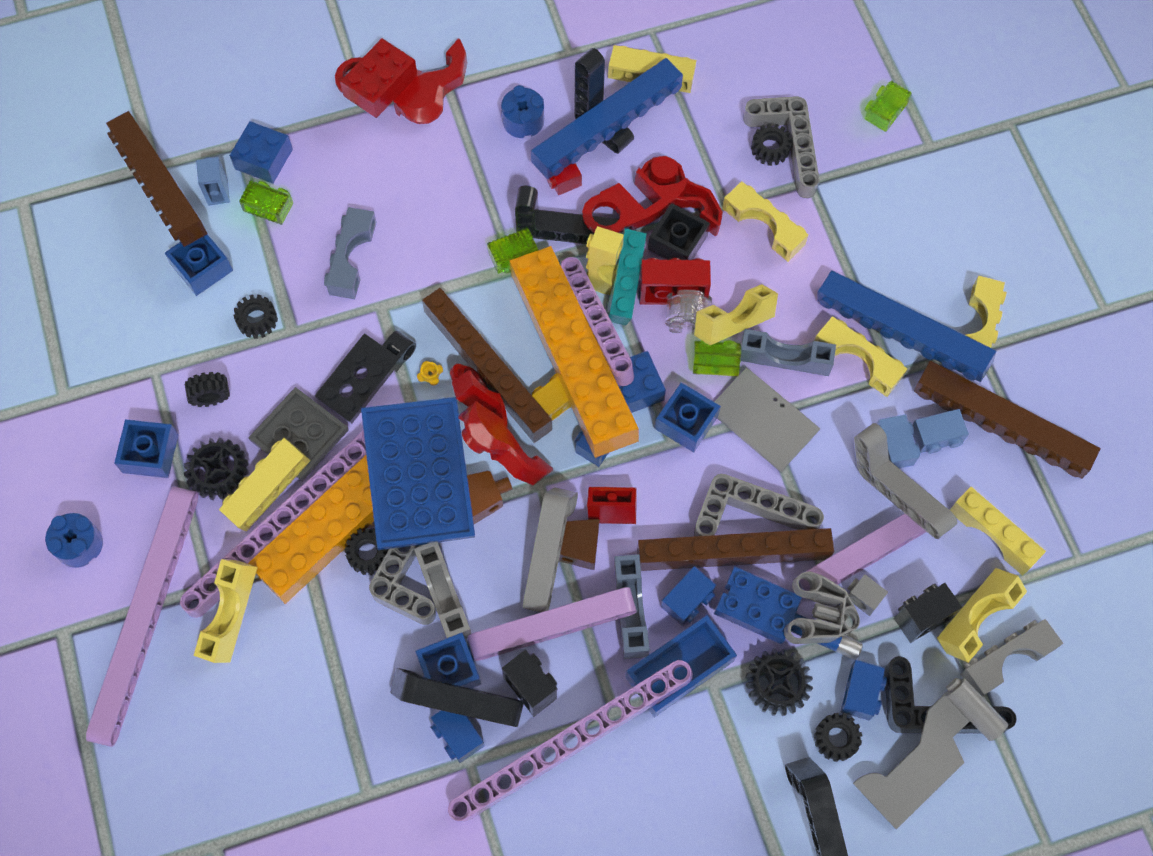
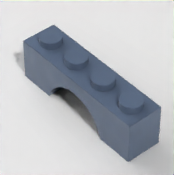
M348 207L346 215L342 216L341 234L336 236V251L330 257V272L326 273L324 278V286L327 287L329 295L355 300L360 284V276L358 270L349 264L348 259L354 248L360 244L372 241L377 223L374 211Z
M745 329L738 361L829 376L834 365L836 344L812 341L804 345H789L772 339L767 332Z
M639 554L615 556L616 590L629 587L637 610L635 614L620 619L624 659L645 658L649 655L650 648L643 607Z

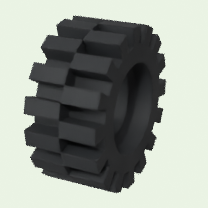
M768 123L767 128L762 125L760 129L756 130L751 149L752 155H756L755 159L757 161L760 158L762 159L761 164H765V161H767L768 166H772V162L775 165H779L780 161L783 163L785 158L789 156L792 137H789V131L784 132L785 127L782 126L779 129V124L771 127V123ZM766 140L776 141L780 147L777 149H769L766 146H764L763 142Z
M253 294L249 295V300L245 296L242 298L243 303L238 301V308H234L235 314L233 316L238 329L249 338L252 335L254 339H258L259 334L262 338L266 337L264 333L266 331L268 334L272 333L271 327L275 329V322L278 321L272 302H269L267 297L262 298L259 294H257V298ZM260 310L264 313L263 319L259 322L251 323L247 320L248 315L253 311Z
M204 372L200 376L196 374L193 375L194 378L189 377L188 381H185L186 397L188 404H191V406L197 405V407H202L205 405V407H209L211 404L215 406L218 402L223 403L224 400L230 397L227 377L219 372L215 374L213 372L205 374Z
M365 528L364 532L360 529L357 530V535L353 533L351 540H347L345 556L354 571L357 573L360 571L362 575H366V573L373 575L374 571L378 570L389 549H377L376 555L370 560L360 558L359 549L364 544H373L377 548L375 529L370 531V528Z
M834 713L833 715L826 716L815 729V746L820 749L818 752L826 755L825 758L828 760L830 758L833 759L834 762L839 760L845 761L851 758L862 744L861 737L863 735L862 732H859V724H855L853 722L855 719L852 717L849 719L847 714L844 713L842 715ZM840 728L846 732L847 743L844 746L837 747L830 742L829 732L831 729Z

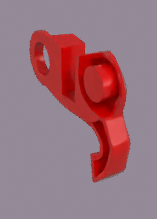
M458 38L446 52V65L448 67L426 72L417 70L418 75L393 101L395 112L399 117L402 114L406 119L416 124H429L439 118L443 112L445 95L462 85L465 78L468 62L466 50L461 39ZM361 57L348 59L337 68L335 84L341 93H343L340 84L341 79L348 70L352 69L362 59Z
M667 156L653 157L645 162L641 169L639 167L636 171L635 186L653 203L648 208L644 209L620 183H617L601 191L600 194L591 197L584 204L582 210L584 223L594 233L597 226L617 233H621L627 227L630 230H636L660 218L672 203L680 208L692 207L698 209L701 212L700 218L710 223L709 232L717 236L723 214L712 191L685 178L682 165ZM610 207L617 211L619 220L611 226L600 225L593 219L592 213L597 208Z
M458 363L450 368V376L456 399L468 407L458 416V419L462 420L465 428L462 430V437L468 447L478 454L484 451L490 453L491 460L498 461L514 478L532 486L552 472L553 467L536 455L532 458L527 456L513 434L508 430L506 409L500 393L488 390L483 378L473 368Z

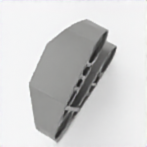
M811 571L803 572L793 580L792 589L796 595L816 602L812 609V614L814 618L818 619L797 618L785 626L784 635L790 643H830L859 627V614L845 589L826 577ZM800 579H805L809 582V591L800 588ZM844 615H848L852 619V627L847 626ZM793 625L801 628V638H796L792 635L791 627Z

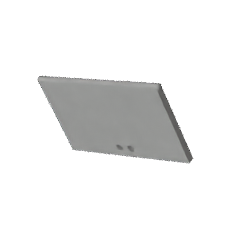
M747 367L714 401L721 406L717 419L781 473L821 429Z

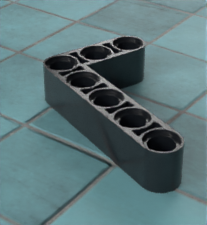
M595 48L588 50L575 62V119L601 103L604 99L605 59ZM627 127L620 129L610 140H604L602 143L614 153L619 154L634 140V135Z
M528 185L518 188L515 205L516 232L518 235L526 238L587 244L589 235H594V232L588 229L584 223L582 214L539 210L538 190ZM592 216L598 224L604 226H611L619 220L617 218Z
M894 657L884 670V676L887 677L885 693L888 725L896 733H922L924 723L921 716L922 714L926 715L931 706L914 705L911 664L904 657ZM892 666H900L903 670V675L894 673ZM894 690H901L905 695V700L896 698ZM992 706L999 715L1004 716L1008 723V727L1004 732L1015 726L1017 717L1012 709L1004 706ZM897 714H901L906 718V725H901L897 722ZM968 722L957 734L982 733L971 722Z
M396 668L390 691L396 698L407 703L518 727L524 701L428 679L416 672Z
M810 757L785 764V771L790 785L803 799L816 855L848 856L831 784L826 773Z

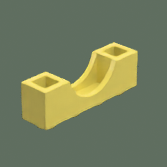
M741 181L724 197L722 209L738 222L745 219H757L770 227L774 235L772 250L787 262L806 245L809 234L806 233L805 229L792 222L787 214L777 210L768 199H764L757 194L752 186L746 185Z
M598 226L594 235H589L586 245L588 247L586 254L588 259L586 269H588L587 276L596 292L610 296L616 274V263L623 247L624 235Z
M978 275L972 286L968 305L974 308L980 315L982 329L976 333L965 334V336L991 348L992 343L995 344L998 337V331L995 328L996 324L1000 323L1002 311L999 310L1000 304L1003 305L1007 292L1003 291L1005 282Z
M761 284L746 290L739 305L730 313L723 311L715 305L697 311L694 336L706 344L712 345L775 317L778 293Z
M833 316L815 337L814 341L836 344L835 356L847 353L861 358L868 366L870 372L869 385L886 397L890 395L907 371V368L904 367L900 360L893 359L881 347L874 346L866 340L864 335L854 332L844 321L837 320Z
M970 487L950 509L955 517L966 527H973L987 534L1001 549L1004 560L1022 576L1046 552L973 487Z
M221 559L214 582L220 592L219 607L212 622L204 630L200 631L193 656L213 663L231 662L257 571L256 566L238 560Z
M998 568L993 570L937 637L946 654L967 663L970 662L983 646L978 637L981 623L989 615L997 611L1013 609L1027 593L1018 575Z

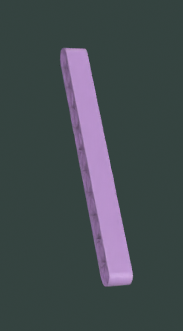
M364 430L222 559L238 560L248 564L366 455ZM354 453H361L358 459H351ZM344 469L342 474L333 475L335 470ZM319 485H327L323 491H316ZM309 501L306 507H298L300 502ZM284 517H291L287 524H280ZM273 533L270 540H262L265 534ZM248 550H255L251 557H244ZM220 561L182 595L180 605L189 616L194 618L201 617L220 601L218 587L214 591H208V587L215 582ZM199 600L197 607L189 609L192 601Z
M174 486L169 492L86 732V740L88 742L113 747L118 740L198 503L199 496L197 491Z
M677 660L454 798L448 806L449 816L455 821L466 822L473 819L691 682L693 675L687 662ZM678 667H684L688 671L687 676L682 680L674 678V671ZM661 680L666 684L665 690L659 694L652 691L653 683ZM635 694H641L644 698L643 704L639 707H633L630 703L631 697ZM614 707H618L622 711L620 719L612 721L609 718V712ZM591 721H598L600 725L599 731L594 735H590L587 731L588 724ZM571 734H575L578 739V743L574 748H568L565 744L566 738ZM548 748H553L556 752V756L551 762H546L544 759V752ZM530 761L534 769L530 775L525 776L522 772V766L525 762ZM509 775L512 780L511 786L504 790L500 785V780L503 776ZM485 788L489 791V799L487 802L481 803L478 794ZM464 802L467 806V812L463 817H460L456 809L460 803Z

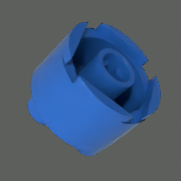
M521 85L515 86L513 90L504 96L501 102L502 122L507 133L516 138H524V136L529 135L532 137L538 134L544 126L545 119L543 97L535 90Z
M67 513L54 517L45 536L48 551L60 562L73 568L88 565V562L94 557L97 558L103 546V538L97 527L87 517L78 513Z

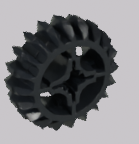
M220 437L215 443L212 438H209V444L205 445L204 442L200 441L201 448L193 447L194 455H187V459L190 462L184 463V468L187 470L184 472V476L188 479L187 485L192 487V491H197L202 498L205 499L209 496L210 500L214 501L216 495H218L223 500L224 494H233L231 490L234 488L237 490L239 488L238 483L245 478L243 475L249 474V470L246 468L249 462L247 459H244L246 454L244 451H240L241 448L238 444L233 445V442L229 439L224 443L223 438ZM229 456L234 459L232 471L227 466ZM200 467H203L206 471L204 482L199 479Z
M773 648L771 656L767 651H763L762 658L756 656L754 658L755 664L750 663L748 667L751 672L745 675V678L750 680V682L745 684V688L753 689L748 694V697L753 698L756 696L758 699H756L754 705L764 704L762 708L764 713L768 707L772 708V716L776 715L778 709H780L781 716H786L787 709L791 714H794L796 712L795 706L800 709L803 708L804 703L802 700L808 701L810 698L806 692H811L813 686L807 684L813 680V677L805 675L810 668L808 666L801 667V664L804 662L803 658H800L798 661L794 660L795 652H792L789 657L786 656V649H782L780 655H778L776 648ZM781 664L788 668L784 671H779L769 665ZM761 670L766 674L765 678L769 684L764 691L759 682ZM793 674H795L798 680L797 694L792 690L793 687L789 681ZM786 675L782 685L779 684L778 686H775L773 689H771L774 685L775 680H779L780 678L782 679ZM778 693L788 697L789 700L778 701L770 698V696Z

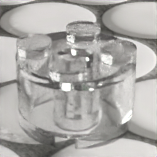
M680 290L678 295L672 296V293L668 294L665 324L669 327V331L672 333H682L683 330H689L694 334L696 313L711 306L712 297L709 295L706 298L703 292L695 290Z

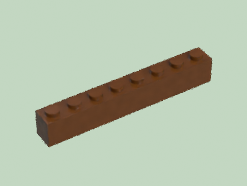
M127 111L106 122L110 130L107 132L108 137L113 145L118 143L115 147L122 158L124 156L127 157L123 159L130 171L135 170L132 174L138 184H144L141 188L146 197L153 198L150 202L155 211L162 212L159 214V217L166 227L168 225L171 226L168 231L174 241L179 239L185 247L207 235L208 233L198 215L131 113Z
M438 288L422 299L426 315L466 363L478 372L485 381L487 388L494 393H500L505 409L533 443H536L551 432L552 419L445 292Z
M931 360L914 389V392L921 398L939 404L946 411L960 409L963 420L981 426L984 431L1002 437L1007 443L1020 446L1028 454L1037 455L1045 459L1048 464L1066 470L1073 477L1083 479L1090 472L1101 450L1100 447Z
M831 528L638 540L637 545L641 571L693 568L694 566L701 568L826 560L834 553Z

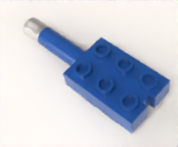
M735 566L725 585V589L729 591L727 594L723 592L713 613L779 644H782L786 639L784 629L788 623L797 618H806L796 613L802 597ZM793 625L791 632L802 637L801 628ZM846 635L830 643H817L853 660H857L863 647L861 642Z

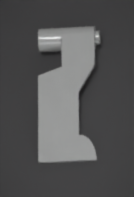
M958 678L953 679L946 686L947 691L928 709L918 745L886 776L879 773H869L853 782L855 787L896 830L965 763L953 737L968 722H971L989 741L998 738L1008 727V723L965 678L960 680Z

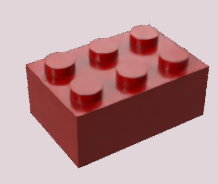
M381 38L341 79L340 84L343 96L377 118L418 75L416 61Z
M648 258L647 260H642L640 305H707L711 287L710 260H703L701 258L693 260H681L679 258L659 260L657 258Z

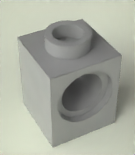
M865 574L860 580L855 578L847 588L850 591L849 597L852 603L868 616H871L888 594L887 590Z

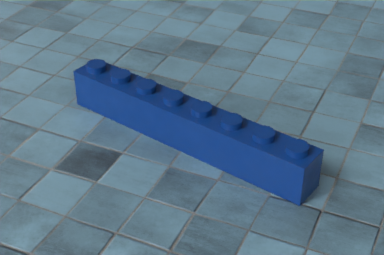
M667 58L663 59L531 150V162L547 180L552 176L559 175L565 167L578 162L581 156L587 152L594 151L604 140H610L617 131L627 128L636 118L643 117L653 106L660 105L666 97L676 94L682 87L683 74Z
M832 270L818 290V302L827 309L832 308L847 319L852 318L867 329L872 328L880 332L883 337L894 339L900 342L903 347L914 349L925 358L934 359L942 363L945 368L962 373L969 380L982 382L994 362L996 350Z

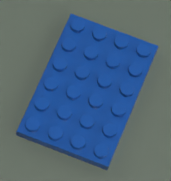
M456 397L361 408L377 549L383 550L431 542L475 538Z

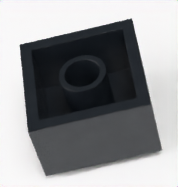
M671 203L649 236L648 250L667 260L672 258L693 260L708 237L710 223Z
M936 583L932 584L918 598L915 595L910 597L897 609L899 613L894 620L910 643L951 620L963 608L946 583L937 586Z
M525 649L502 667V674L510 688L521 701H524V706L535 717L557 700L558 688L556 686L558 684L549 672L545 675L542 671V663L534 653L530 655Z

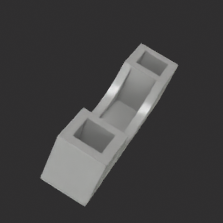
M431 542L414 548L446 638L463 633L466 639L468 635L472 634L454 589L438 542Z
M1046 619L1039 623L1033 620L1023 627L1024 633L1018 636L1014 632L1004 639L1005 645L1000 648L994 645L984 652L986 657L978 660L975 657L969 663L964 664L966 669L960 674L961 677L965 678L981 696H984L1004 682L1002 667L1007 656L1022 654L1038 661L1056 650L1064 643Z

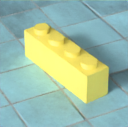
M613 45L608 67V78L631 82L667 58L683 74L682 87L679 91L691 93L697 60L688 57L672 56L667 53L661 54L644 49L639 50L627 46Z
M283 438L281 441H277L272 446L269 455L255 465V470L250 476L243 478L238 485L239 488L223 500L219 510L239 529L247 532L311 460L287 439Z

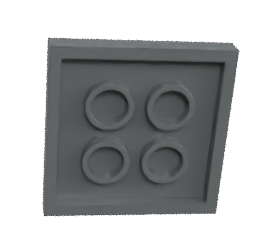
M295 387L248 438L267 455H269L272 446L277 441L285 438L311 460L297 475V478L303 482L349 429L348 426Z

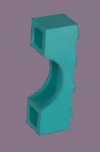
M624 229L622 232L624 235L623 247L617 260L615 279L606 313L612 323L625 326L631 321L647 235V233Z

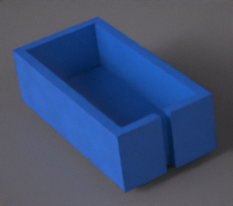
M706 615L626 671L625 678L633 688L677 660L688 663L693 673L691 682L649 708V712L655 718L733 663L737 654L709 616ZM684 667L676 668L674 678L678 680L684 679L687 676V669ZM661 680L655 681L652 685V691L658 694L662 693L666 688L665 682Z

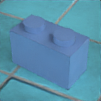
M206 157L196 160L198 184L208 206L230 203L228 179L219 158Z
M960 409L916 419L912 424L914 430L913 437L915 443L919 445L920 453L928 452V454H932L944 447H959L964 444L963 442L969 435Z
M906 414L879 419L877 424L884 430L887 436L889 461L898 468L914 466L920 457V448L914 442L912 436L914 434L913 425L911 422H908Z

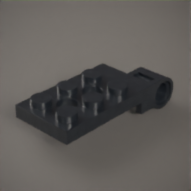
M394 331L383 345L364 333L315 394V397L352 424L360 415L361 408L367 406L393 371L397 372L404 362L412 356L416 349V343L399 331ZM367 369L368 373L365 378H356L358 370ZM345 387L353 388L351 396H342V391Z

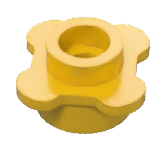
M423 362L420 373L417 374L418 381L429 382L432 386L439 383V375L443 373V367L436 365L434 362Z

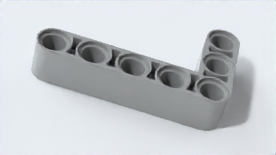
M799 96L749 100L746 103L743 121L747 126L761 127L764 125L767 127L768 123H771V126H775V124L787 126V131L790 133L789 137H792L790 151L797 193L803 198L813 197L819 184V172L806 100Z
M872 423L854 437L857 468L860 475L935 539L941 538L957 525L958 522L955 515L947 507L889 461L887 436L878 424Z
M717 474L712 479L698 516L694 536L715 535L726 504L796 530L819 529L824 520V514L816 506L727 474ZM723 484L727 490L719 491L715 486ZM745 492L749 498L742 499L738 496V493ZM767 500L772 506L764 507L760 501ZM715 505L719 508V511L711 512L708 506ZM783 509H791L794 515H786ZM810 516L815 518L817 523L810 524L806 520V517ZM707 526L712 532L705 534L699 528Z
M554 487L544 495L523 599V609L536 612L549 610L567 517L575 511L578 492Z
M422 545L411 546L410 550L404 553L399 551L400 547L389 549L369 585V591L374 601L419 624H431L436 618V609L433 602L400 585L416 557L414 548ZM390 566H399V570L396 573L391 574L387 572ZM386 586L388 589L384 594L378 595L375 593L378 587ZM406 596L409 598L407 604H397V600L400 597ZM423 607L431 609L430 613L426 616L418 614L419 610Z

